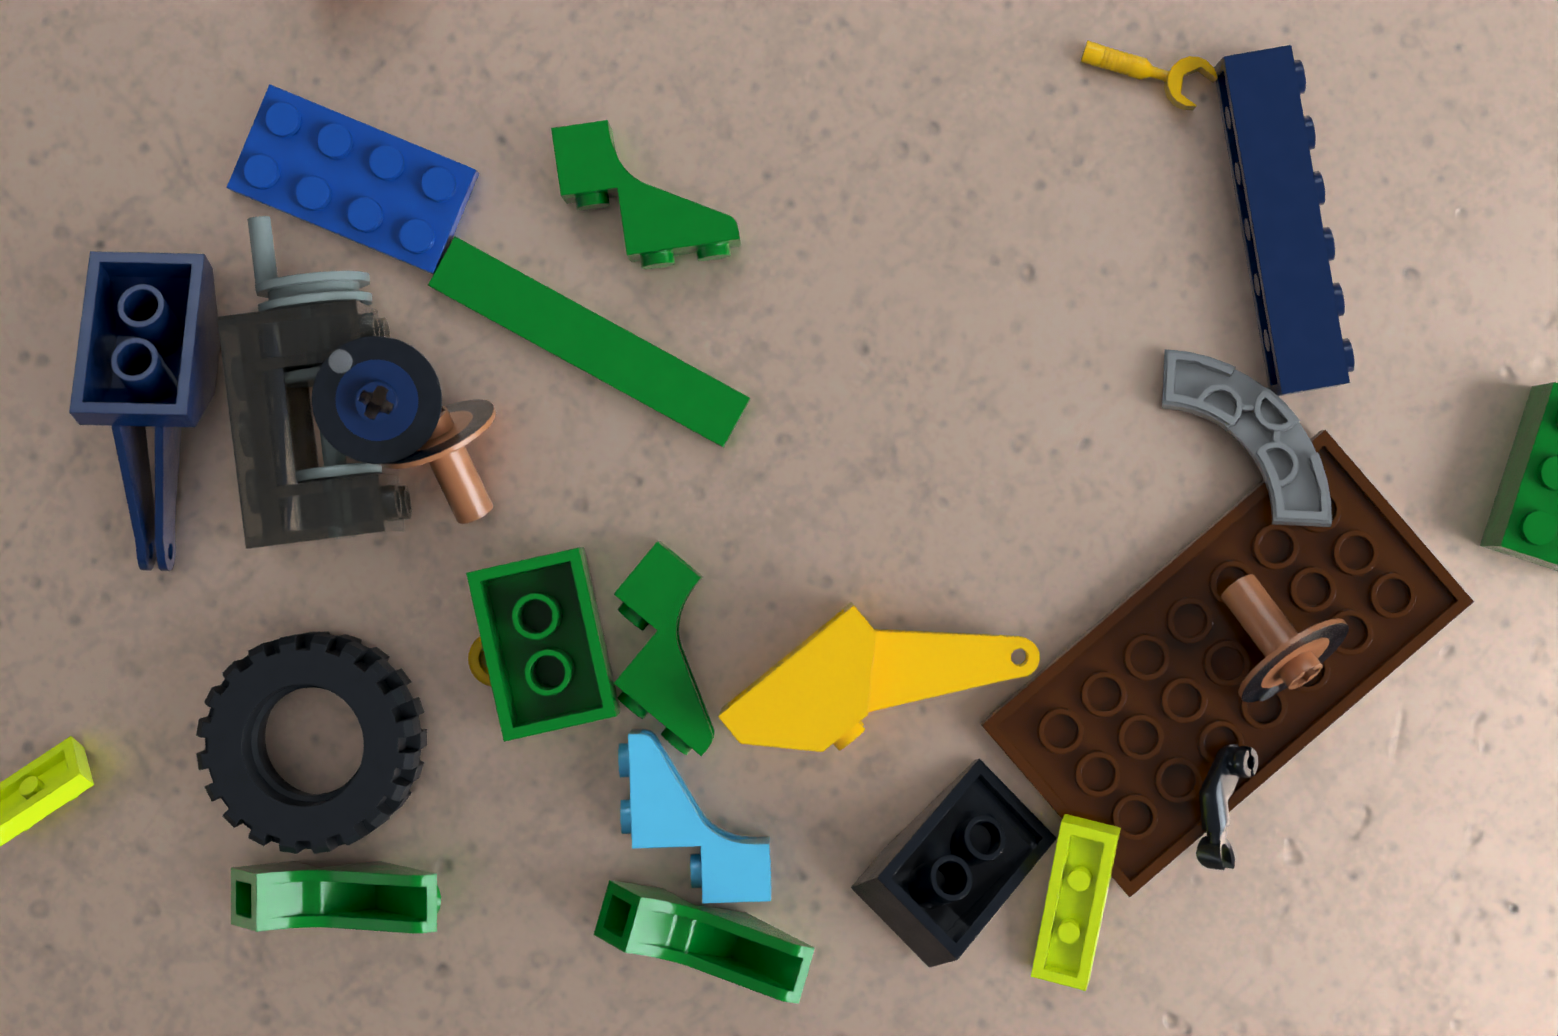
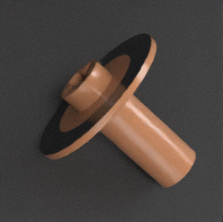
M476 399L442 406L436 429L419 450L404 459L382 465L390 469H403L429 462L457 522L465 524L484 517L492 510L493 504L465 445L481 435L492 424L496 416L493 404L487 400Z
M1254 574L1238 579L1221 596V599L1265 656L1246 676L1239 687L1238 694L1247 703L1265 701L1286 688L1290 690L1296 689L1310 681L1321 671L1322 663L1342 644L1349 631V626L1343 619L1335 618L1316 624L1298 633Z

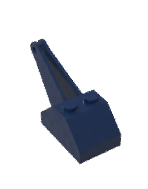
M90 251L69 413L79 425L112 427L135 538L138 566L140 570L151 571L157 556L159 569L161 571H171L176 557L175 515L182 427H196L214 397L216 388L220 333L213 268L205 254ZM146 426L155 427V508Z

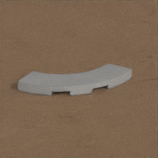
M1165 349L1162 409L1179 410L1205 418L1230 433L1242 444L1255 461L1265 481L1270 498L1272 524L1330 527L1332 524L1331 498L1321 458L1299 423V418L1287 404L1270 388H1265L1248 375L1236 370V367L1231 364L1192 352Z

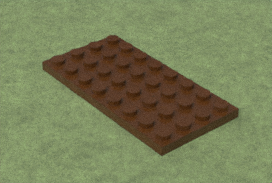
M1326 430L1319 431L1310 440L1321 458L1328 480L1332 524L1330 527L1272 524L1270 498L1265 481L1262 480L980 723L1061 819H1063L1064 814L1121 827L1111 877L1129 897L1135 894L1206 833V831L1202 830L1199 791L1220 748L1233 743L1239 747L1249 746L1256 750L1259 761L1257 771L1253 776L1249 778L1239 777L1228 802L1230 812L1474 602ZM1254 574L1298 633L1316 624L1335 618L1343 619L1349 626V631L1342 644L1322 663L1321 671L1310 681L1296 689L1290 690L1286 688L1265 701L1247 703L1239 696V687L1246 676L1265 656L1221 599V596L1235 581L1246 575Z

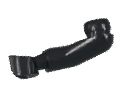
M1233 743L1220 748L1199 791L1202 830L1207 832V836L1199 841L1196 856L1201 865L1206 868L1225 870V868L1234 869V852L1230 842L1226 839V828L1230 826L1228 802L1239 777L1249 778L1257 771L1258 755L1252 747H1239Z

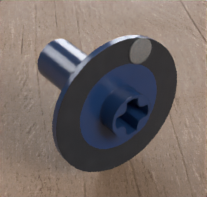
M366 336L343 344L324 361L314 380L312 408L319 430L336 450L360 462L385 464L399 461L412 455L429 440L440 418L442 392L435 370L417 349L395 338ZM378 385L388 390L386 399L381 406L371 401L373 391Z

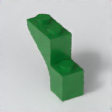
M608 120L551 128L561 197L566 204L576 203L577 210L604 208L610 205L609 198L619 197L626 253L631 262L641 261L642 269L671 266L675 264L674 256L697 253L698 261L723 259L731 256L730 248L741 246L738 225L733 217L645 184L633 177L618 159L612 128Z
M657 541L614 593L623 602L617 610L626 619L642 631H644L648 624L657 630L614 684L622 690L621 694L617 697L618 700L641 719H644L650 713L666 727L661 735L673 747L684 755H687L693 749L702 756L710 747L715 730L682 647L679 625L684 605L703 576L664 543Z
M294 861L231 867V925L255 932L311 927L411 934L437 932V913L441 906V893L437 885V873L382 861L316 867Z
M609 880L594 931L596 937L624 953L649 956L679 963L771 998L797 1004L800 1002L815 950L814 947L746 912L698 906L663 888Z

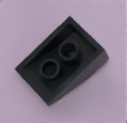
M979 758L970 764L883 849L851 888L930 968L956 961L960 958L1057 837Z

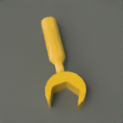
M1088 40L1081 57V62L1118 72L1140 80L1151 77L1164 81V91L1167 99L1175 107L1182 110L1193 111L1197 107L1196 104L1181 94L1183 77L1198 71L1213 83L1218 79L1215 68L1201 57L1188 56L1180 59L1168 71L1152 66L1147 58Z

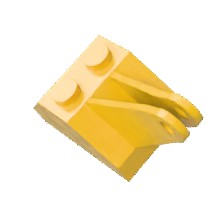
M850 602L724 705L718 717L740 744L823 752L833 744L840 751L865 731L864 723L861 720L868 716V712L1018 677H1026L1032 674L1038 667L1040 654L1037 646L1031 640L1022 636L873 629L855 605ZM1016 649H1023L1025 652V660L1021 664H1014L1011 660V655Z

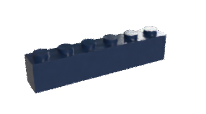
M1292 45L1224 56L1214 67L1218 77L1216 87L1268 387L1277 396H1284L1350 383L1348 372H1353L1355 366L1354 353L1350 340L1348 338L1342 339L1339 317L1344 315L1345 302L1340 284L1332 282L1329 261L1335 258V243L1331 229L1323 227L1319 205H1324L1325 186L1321 173L1319 171L1313 172L1310 150L1315 148L1316 135L1312 118L1309 115H1303L1300 94H1304L1306 90L1303 64L1301 60H1294Z

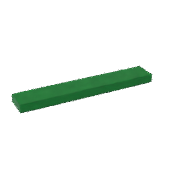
M456 236L453 238L428 286L723 448L750 401L748 396Z

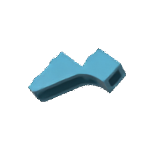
M632 729L628 734V743H619L618 748L620 777H629L630 800H621L620 804L622 834H631L632 849L700 846L701 854H691L690 872L691 887L702 888V904L771 901L770 836L749 837L737 835L723 830L712 823L702 812L657 735L648 729Z

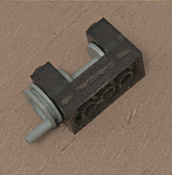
M270 217L248 218L256 294L269 300L258 304V312L217 317L246 549L277 548L404 532V519H411L412 508L407 485H399L398 476L382 474L381 464L364 462L347 464L346 455L336 450L326 440L321 431L320 437L324 466L319 467L309 387H313L321 365L332 352L349 341L366 336L390 337L386 318H379L378 310L369 306L372 304V294L359 290V288L370 285L369 273L362 271H325L278 277Z

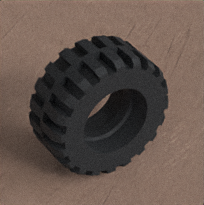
M308 632L280 637V639L262 643L249 650V655L245 658L234 661L222 673L225 680L221 685L211 688L204 702L207 706L211 707L209 714L198 721L196 736L205 738V750L196 753L199 770L209 769L213 783L204 787L211 801L213 802L219 798L223 800L228 810L222 816L234 828L244 824L251 829L249 839L263 846L271 841L278 843L281 852L298 854L304 849H312L313 853L317 854L332 851L344 844L348 846L362 839L389 820L390 816L403 806L411 795L410 788L413 782L419 779L424 762L420 760L421 749L427 746V729H421L419 715L424 713L420 698L413 699L406 686L411 683V680L402 668L395 670L387 662L390 656L377 647L368 648L361 644L362 639L347 634L338 636L331 635L330 632ZM322 688L335 693L350 706L361 726L364 741L361 765L355 775L345 785L328 793L310 794L291 786L275 770L267 753L265 731L270 712L281 698L297 689Z

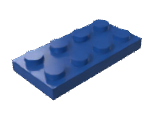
M269 84L226 188L434 275L450 246L479 172L476 169Z

